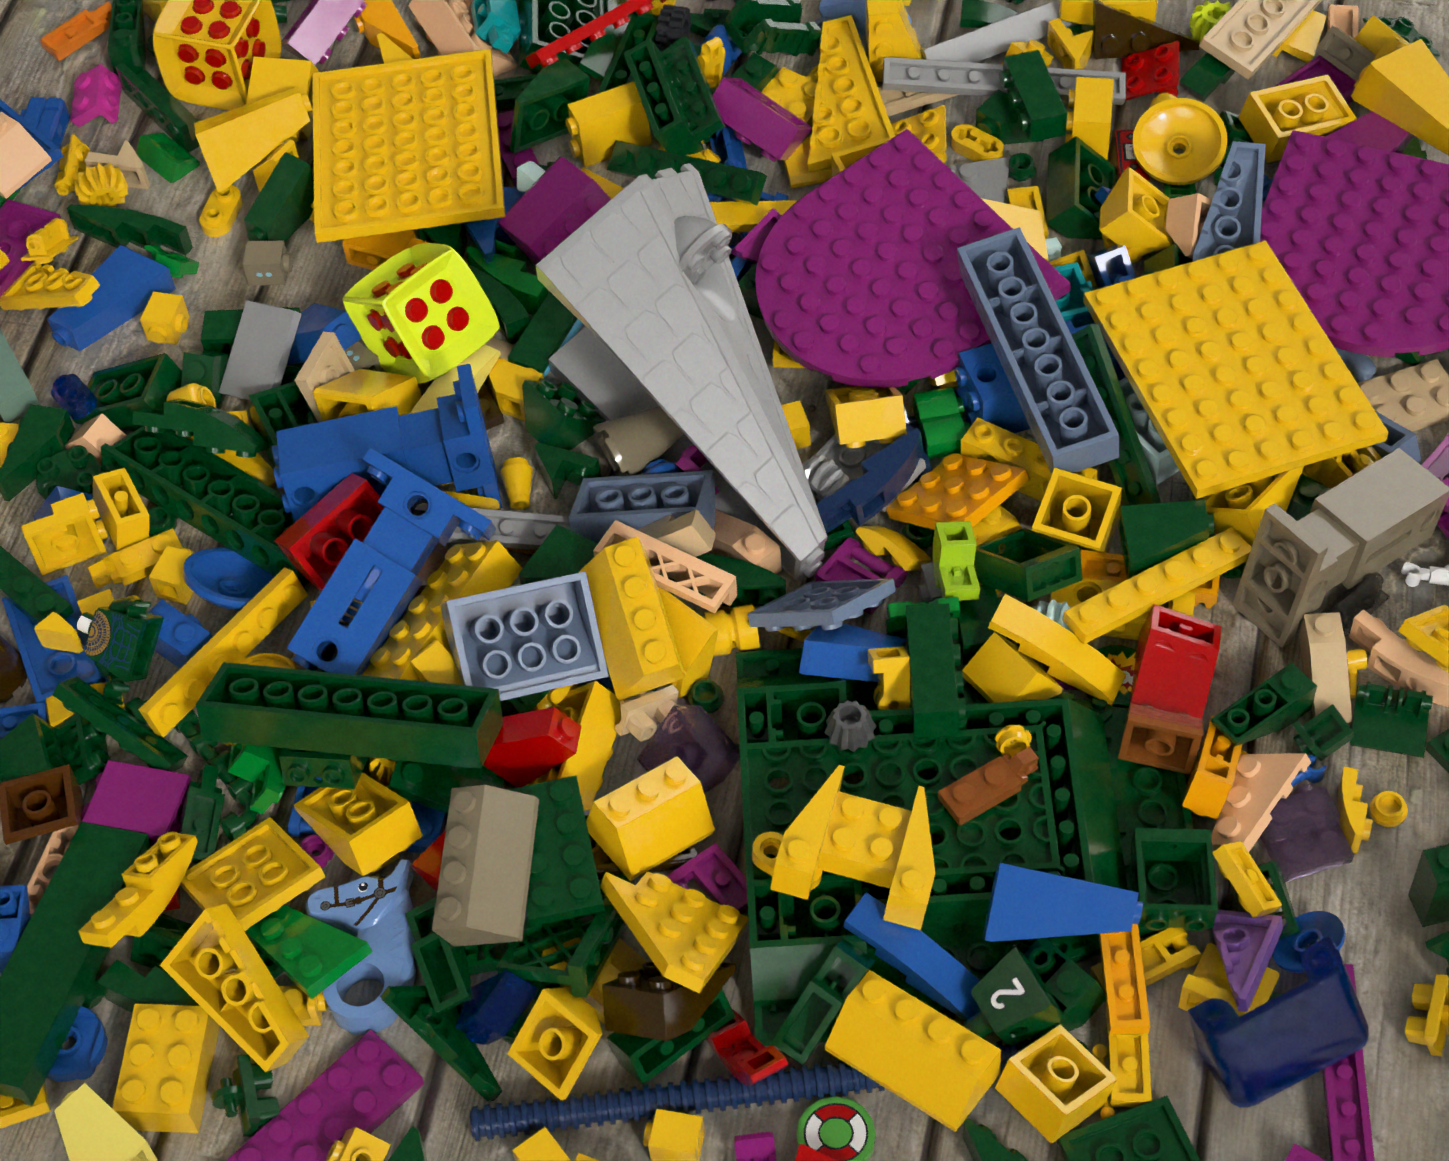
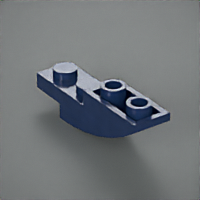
M918 428L908 434L899 436L892 444L879 452L870 454L866 460L861 462L863 472L861 477L850 480L845 487L832 495L823 497L816 504L826 533L850 518H853L861 526L895 498L911 478L923 454L922 437Z

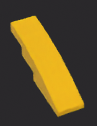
M1005 594L988 626L989 629L1020 643L1017 651L1049 666L1047 674L1097 699L1105 700L1107 704H1113L1126 674L1088 643L1083 644L1074 633L1052 619Z

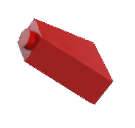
M555 707L502 717L503 725L483 765L517 788L526 786L576 754L582 726Z

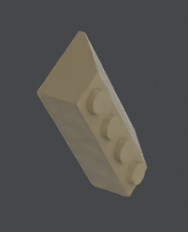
M489 785L452 788L432 930L452 946L522 941L539 799L536 796Z

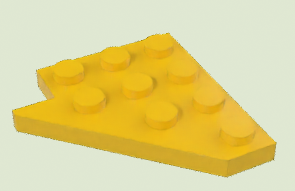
M647 871L639 882L634 885L606 872L600 888L663 977L697 993L702 991L744 933L748 924V917L740 914L736 908L711 901L703 893L694 889H685L672 883L667 876Z

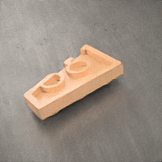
M1306 753L1240 754L1233 785L1211 835L1213 852L1223 844L1242 841L1248 852H1250L1272 820L1270 813L1280 798L1286 799L1293 790L1291 785L1293 779L1299 771L1305 772L1311 764Z

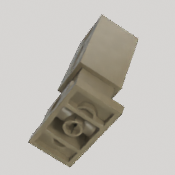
M1398 448L1315 498L1310 513L1298 521L1277 504L1271 505L1264 511L1232 605L1282 649L1293 642L1303 615L1311 614L1319 609L1328 590L1340 583L1347 589L1352 588L1431 538L1449 497V487Z

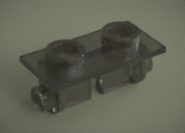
M1377 572L1367 573L1360 583L1343 592L1321 613L1340 612L1344 637L1348 636L1353 619L1364 609L1371 615L1390 598L1388 594L1382 591L1383 577Z

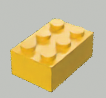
M134 1004L112 1109L134 1130L199 1133L220 1028L216 1021L201 1006Z

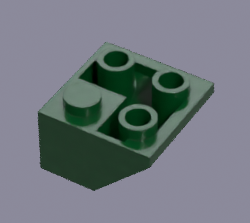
M541 379L540 381L525 380L522 384L526 429L539 443L572 450L595 434L593 431L595 425L606 422L598 414V408L592 403L581 399L577 395L578 390L566 382L556 384Z
M1038 938L1025 952L1024 956L1030 960L1066 1017L1062 1021L1036 1033L1040 1037L1060 1024L1068 1032L1083 1026L1106 1001L1105 992L1098 982L1046 938Z

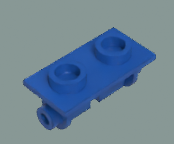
M727 125L726 128L716 132V138H710L712 151L721 159L719 163L747 169L742 142L735 136L734 129Z

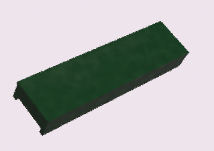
M142 426L112 446L106 443L101 446L102 472L106 473L125 468L138 494L156 505L162 506L170 511L171 514L273 576H276L285 567L294 571L303 588L310 583L274 542L295 523L292 512H285L281 493L215 454L205 452L203 447L193 446V441L184 436L175 435V431L172 429H165L163 433L146 432L145 426Z
M86 822L80 823L0 976V1095L22 1099L25 1105L33 1106L78 1015V1011L87 997L90 986L95 981L111 949L109 947L84 944L78 931L91 920V917L96 912L103 909L115 897L118 891L126 887L122 873L134 863L137 857L143 855L152 847L148 834Z

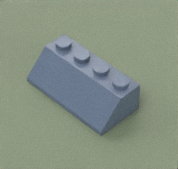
M714 471L583 478L569 516L572 532L599 543L615 520L637 530L667 515L672 514L676 519L695 509L700 512L714 530Z

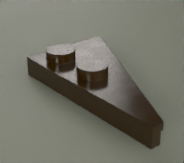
M1093 0V56L1095 60L1127 57L1134 53L1143 52L1178 40L1180 42L1179 52L1199 50V41L1190 38L1187 34L1176 33L1163 28L1161 24L1151 20L1132 16L1130 12L1122 9L1117 10L1104 5L1102 1Z

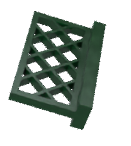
M624 873L618 874L617 877L635 885L634 879L630 881ZM600 888L601 894H602V895H605V893L603 892V890ZM607 896L602 898L605 911L591 914L594 919L578 924L575 920L588 915L532 927L529 926L528 918L526 917L522 941L511 942L497 965L498 976L570 985L572 996L587 998L627 924ZM564 924L570 926V928L556 934L552 932V929ZM541 933L546 936L532 943L527 941L528 938ZM577 937L581 940L579 943L566 948L562 944ZM552 947L557 950L543 957L537 954ZM528 956L532 959L531 962L523 965L513 964ZM563 961L567 963L565 970L548 968Z

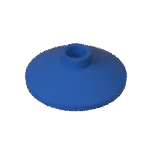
M1312 911L1296 917L1300 933L1278 940L1272 957L1281 969L1288 972L1302 973L1317 969L1328 963L1340 951L1345 941V927L1341 920L1330 912Z

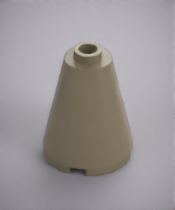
M660 406L602 422L593 427L595 433L601 432L602 434L597 441L614 471L620 469L625 476L640 475L647 465L656 461L684 435L683 431Z

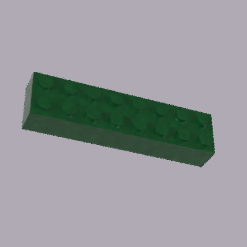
M223 662L196 703L203 740L248 744L257 747L267 746L289 750L315 751L325 754L335 753L358 757L383 758L394 761L422 762L431 765H451L463 768H482L503 725L499 689L227 662Z

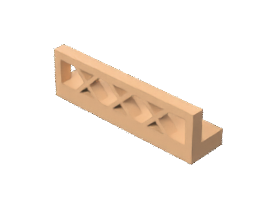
M617 520L613 522L593 550L594 556H596L605 547L638 536L647 551L658 587L713 613H716L722 602L730 606L737 597L736 576ZM668 577H670V578H672V579H674V580H676V581H678V582H674V581L668 579ZM699 592H701V593H703V594H706V595L712 597L713 599H710V598H708V597H706V596H703V595L699 594Z

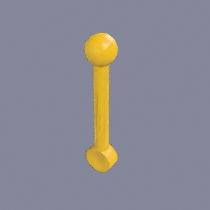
M1096 1044L1092 1048V1055L1105 1066L1108 1049L1103 1044ZM1109 1096L1100 1110L1102 1119L1116 1115L1114 1108L1111 1107Z

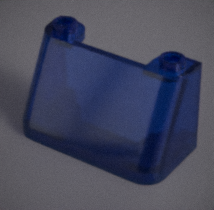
M1329 936L1309 946L1302 955L1301 965L1304 974L1309 979L1308 981L1239 1017L1235 1009L1222 999L1206 1000L1188 1010L1198 1053L1227 1099L1233 1105L1241 1108L1255 1106L1359 1051L1366 1045L1369 1039L1368 1023L1341 954Z

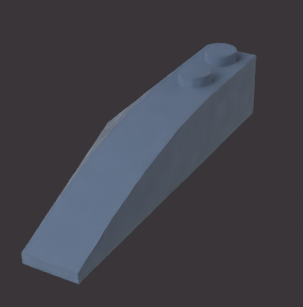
M1233 141L1195 247L1192 262L1260 242L1266 144Z

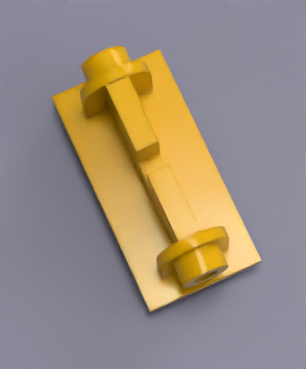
M74 133L71 134L70 143L61 149L63 154L59 164L61 171L58 172L54 185L57 193L63 196L75 191L74 181L77 180V173L86 172L85 159L88 153L91 152L89 147L82 143Z
M54 218L44 228H40L28 236L26 247L29 253L24 255L21 260L35 261L36 264L52 262L54 260L53 257L69 249L68 246L77 241L79 237L69 236L67 222L64 219Z

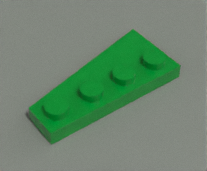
M286 905L281 906L277 911L272 912L245 931L248 938L311 999L372 953L368 942Z

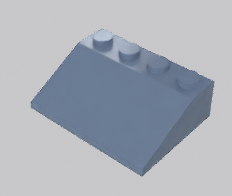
M586 571L440 603L447 639L461 685L499 689L500 701L609 677Z

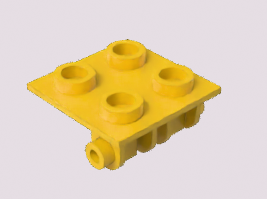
M945 105L891 124L895 136L908 129L943 163L946 162L947 155L944 152L947 146Z

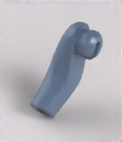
M1335 348L1347 368L1355 374L1354 379L1357 383L1373 378L1376 366L1367 355Z

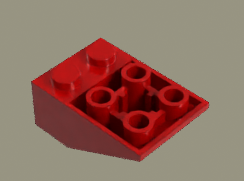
M1154 604L1139 632L1130 703L1150 705L1156 709L1173 713H1187L1192 717L1202 719L1219 654L1222 626Z

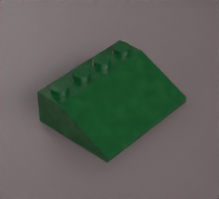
M519 0V21L521 27V34L519 36V67L539 73L543 68L541 63L530 68L525 57L607 13L613 0ZM589 37L582 40L583 47L567 55L564 50L556 54L559 60L554 63L567 59L578 67L591 43Z

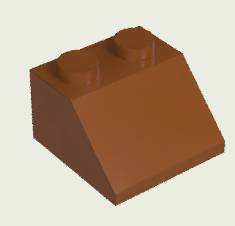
M1130 703L1118 759L1191 775L1203 735V719L1192 717L1187 713H1173L1156 709L1150 705Z

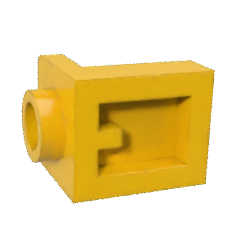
M297 985L279 986L303 1026H321L322 1011L328 1010L323 991L311 999Z

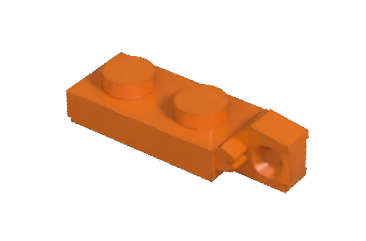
M106 2L90 12L87 9L83 10L42 37L40 40L42 48L58 61L69 56L110 28L112 4Z

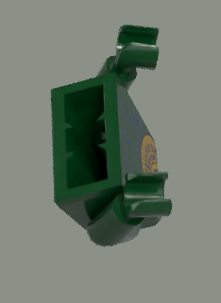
M136 595L113 600L110 606L98 607L94 615L85 612L77 622V630L88 635L84 649L85 654L94 661V665L106 681L103 690V700L107 703L122 705V693H128L130 686L126 685L125 682L147 678L163 623V616L147 612V607H151V602L143 601Z

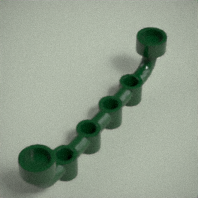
M135 697L124 704L126 712L143 724H147L138 709L148 700L142 701L139 697ZM192 709L174 728L178 733H182L197 756H201L208 765L219 767L217 779H221L232 798L243 806L244 811L239 817L234 812H231L219 820L223 832L232 842L247 832L246 829L254 823L258 815L257 812L250 810L253 783L228 773L230 752L225 750L218 754L214 750V747L218 745L217 741L202 739L201 731H198L194 726L199 723V720Z

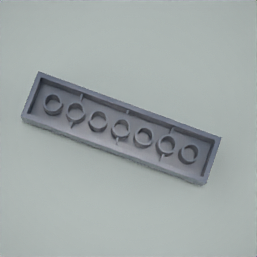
M1018 227L957 248L959 273L1051 474L1054 468L1075 473L1119 458V434L1021 228Z

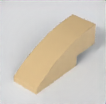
M697 509L676 519L670 514L637 529L694 557L711 551L716 537L714 530Z

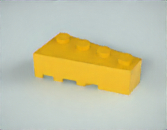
M227 903L206 908L160 964L265 1072L287 1064L309 1038V1034Z

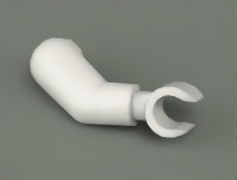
M1406 562L1402 567L1401 573L1407 575L1405 582L1410 587L1417 586L1420 580H1425L1428 584L1449 586V564L1445 567L1429 566L1428 568H1420L1413 563Z

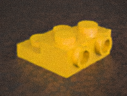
M84 493L51 504L53 515L21 526L42 576L107 553L103 539L109 538L102 519L95 521V519L100 518L94 499L86 500Z

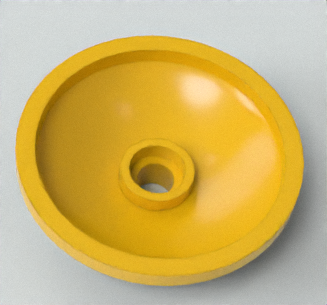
M1173 98L1155 104L1141 116L1133 133V152L1139 166L1155 180L1171 185H1187L1205 179L1219 167L1227 149V132L1220 116L1208 105L1189 98ZM1180 148L1183 149L1185 152L1182 154H1177L1174 152V150Z

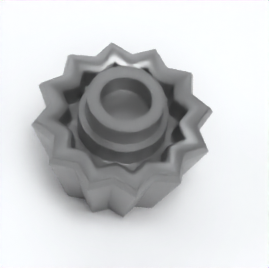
M847 700L845 703H839L826 720L828 726L824 733L830 737V744L838 745L841 751L849 749L855 752L859 747H867L868 741L875 738L873 730L876 728V724L866 707L859 705L857 701L850 702Z

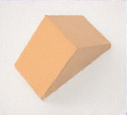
M100 414L83 423L65 447L68 450L77 445L83 446L102 465L101 446L105 443L112 446L125 438L126 435L104 414Z

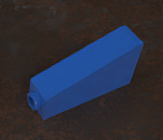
M120 245L92 274L100 284L92 294V300L82 307L58 308L48 318L53 331L52 336L60 345L64 347L69 346L79 352L143 312L153 291L171 294L176 288L169 268Z
M997 863L982 939L995 942L1127 932L1132 930L1133 924H1139L1143 902L1137 901L1139 892Z

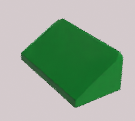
M165 133L147 134L139 138L136 154L169 183L180 180L200 165V162Z

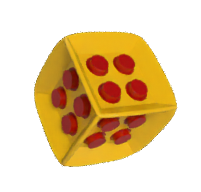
M168 0L154 26L153 48L164 84L176 99L190 104L229 111L246 105L253 58H280L281 36L271 0Z

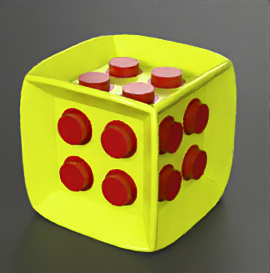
M420 243L399 252L357 282L342 299L345 310L365 345L378 356L380 366L387 373L415 376L419 384L427 383L452 370L487 343L500 328L497 315L473 272L464 259L452 247L445 244Z

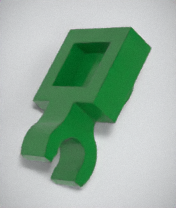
M144 245V249L152 253V260L168 267L172 277L182 279L183 275L197 274L200 262L177 253L166 252L158 245Z

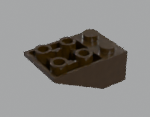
M653 961L643 963L642 968L639 970L619 973L617 979L602 984L605 1030L662 1041L671 1040L692 1030L735 972L736 964L722 962L700 993L663 977Z

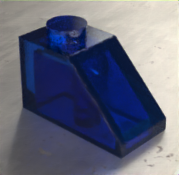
M505 970L471 987L472 998L466 1000L455 1027L466 1033V1037L476 1044L488 1045L506 1036L535 997L538 988Z

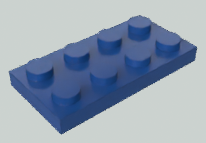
M68 575L45 583L71 604L74 613L66 618L65 621L76 630L83 645L81 653L49 649L42 646L34 630L36 624L6 598H2L37 703H45L46 698L53 695L58 683L76 676L88 685L106 682L94 665V661L85 654L84 649L88 635L77 630V622L82 613Z

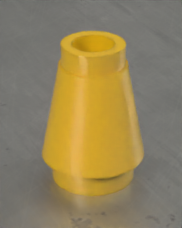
M521 457L505 460L500 470V476L510 502V507L517 510L525 509L530 505L533 468L529 465L528 460Z

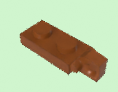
M1030 747L1016 753L1013 757L1009 753L1002 757L999 756L938 791V799L958 825H962L1020 792L1022 785L1028 781L1027 775L1038 769L1039 757Z

